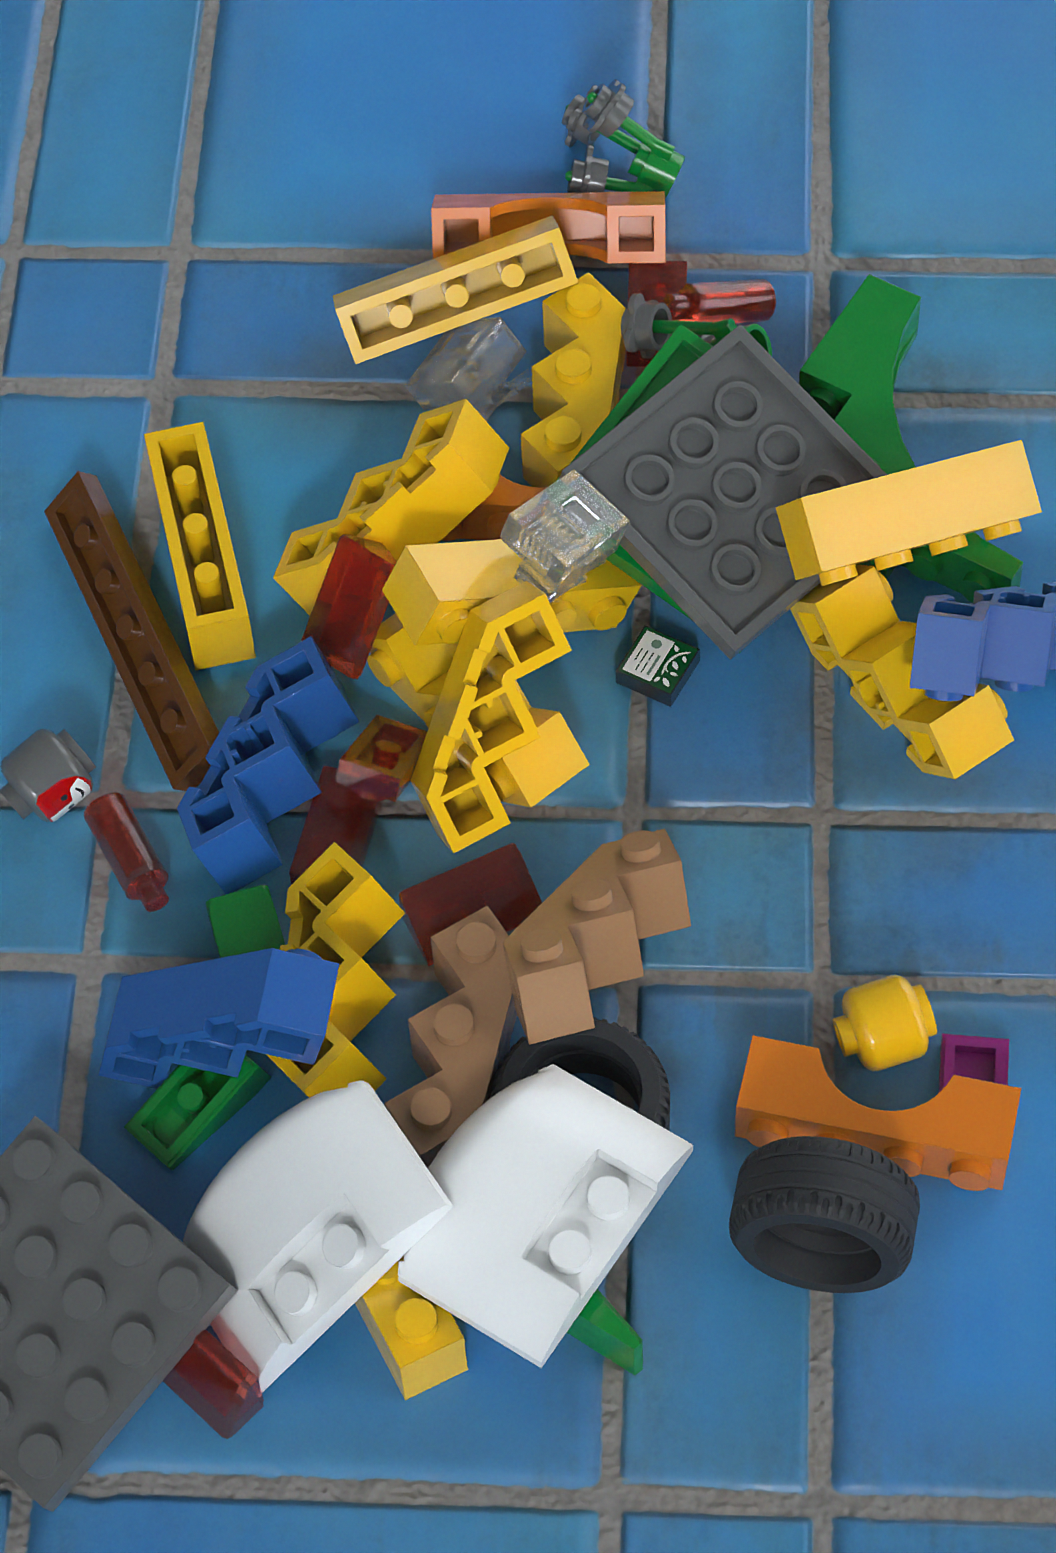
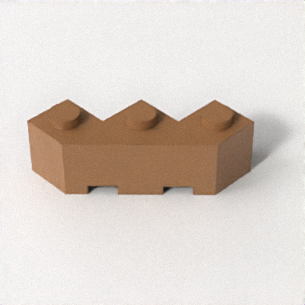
M665 829L653 832L647 830L635 831L625 835L620 840L601 844L503 941L514 1006L529 1045L595 1028L589 990L643 977L644 972L638 940L691 927L682 862Z
M488 906L431 937L435 976L449 996L408 1019L412 1055L427 1076V1079L384 1103V1106L427 1168H429L453 1133L474 1111L491 1098L495 1074L504 1056L510 1051V1040L518 1015L514 1006L503 948V941L509 935Z

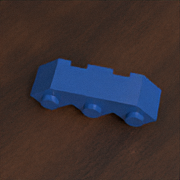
M1056 582L1043 583L1042 594L1027 593L1024 589L1017 586L977 590L974 592L973 603L969 604L955 602V597L948 594L925 596L917 618L910 688L923 689L927 697L935 700L958 701L963 699V695L975 696L980 678L995 680V685L998 688L1014 692L1030 691L1033 689V685L1045 687L1049 670H1056Z
M312 636L255 668L245 686L250 697L238 717L228 716L205 757L210 764V768L198 788L188 787L177 807L193 852L225 894L233 893L283 865L266 823L322 793L305 752L336 737L339 733L360 722L343 683Z
M270 948L123 976L98 1076L157 1089L167 1078L171 1063L238 1078L247 1050L314 1065L326 1034L339 963L323 960L318 954L305 949L283 951Z

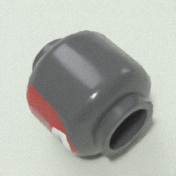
M39 729L1 761V772L8 783L0 789V793L23 820L34 812L41 820L54 822L92 791L93 780L89 773L96 766L65 729L57 735L51 730Z

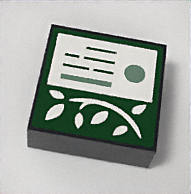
M645 625L616 669V683L671 707L698 665L700 649Z

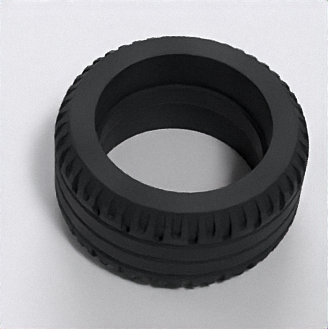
M593 1017L595 1025L593 1029L530 1045L527 1038L522 1036L510 1048V1052H507L493 1080L491 1097L512 1083L537 1074L538 1070L552 1064L569 1074L590 1073L613 1080L629 1092L638 1105L639 1110L637 1113L668 1131L670 1129V1089L660 1060L652 1048L647 1046L646 1042L639 1038L636 1033H630L628 1028L621 1027L618 1023H608L606 1019L599 1020Z
M817 1136L779 1139L749 1154L739 1170L729 1219L730 1238L733 1245L749 1264L781 1282L804 1289L829 1293L871 1291L896 1280L906 1271L911 1261L920 1211L919 1192L913 1180L898 1164L883 1154L849 1141Z

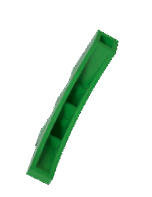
M869 274L800 369L799 385L868 456L880 463L879 467L889 475L916 468L902 440L893 403V393L899 367L917 336L921 297ZM975 532L965 534L968 543L966 547L935 556L931 555L929 545L911 549L914 561L901 564V566L907 568L916 577L926 581L933 580L962 594L972 603L974 592L977 590L1012 586L1020 587L1023 561L982 539ZM874 559L858 564L874 566L876 569ZM896 566L880 570L879 572L888 579Z

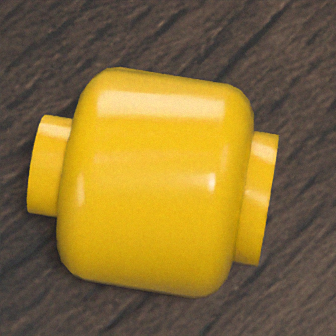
M890 975L848 989L842 999L843 1015L832 1019L834 1031L843 1055L847 1057L857 1054L861 1064L871 1071L884 1070L924 1056L928 1049L929 1037L937 1035L935 1017L924 988L921 984L911 986L907 979L899 975Z

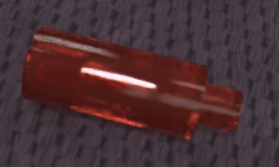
M765 279L685 283L679 288L677 294L666 295L663 303L668 306L671 317H678L680 321L716 322L732 318L735 323L768 321L774 314L776 295L771 283Z
M113 792L96 798L86 807L83 816L125 895L131 900H141L148 912H154L163 908L169 901V897L163 888L168 881V873L126 797L121 793Z

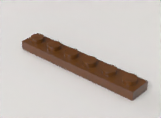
M77 471L44 510V513L174 790L187 791L188 787H197L209 770L210 764L205 757L217 738L219 731L97 476Z

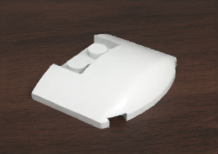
M552 1064L538 1070L537 1074L516 1081L491 1097L472 1113L441 1148L428 1170L454 1207L403 1255L404 1261L399 1260L398 1281L542 1368L693 1152V1145L556 1065Z
M362 1080L347 1083V1088H339L316 1094L285 1111L259 1130L220 1170L208 1186L187 1225L183 1243L238 1290L210 1325L253 1393L262 1394L454 1207L368 1082Z

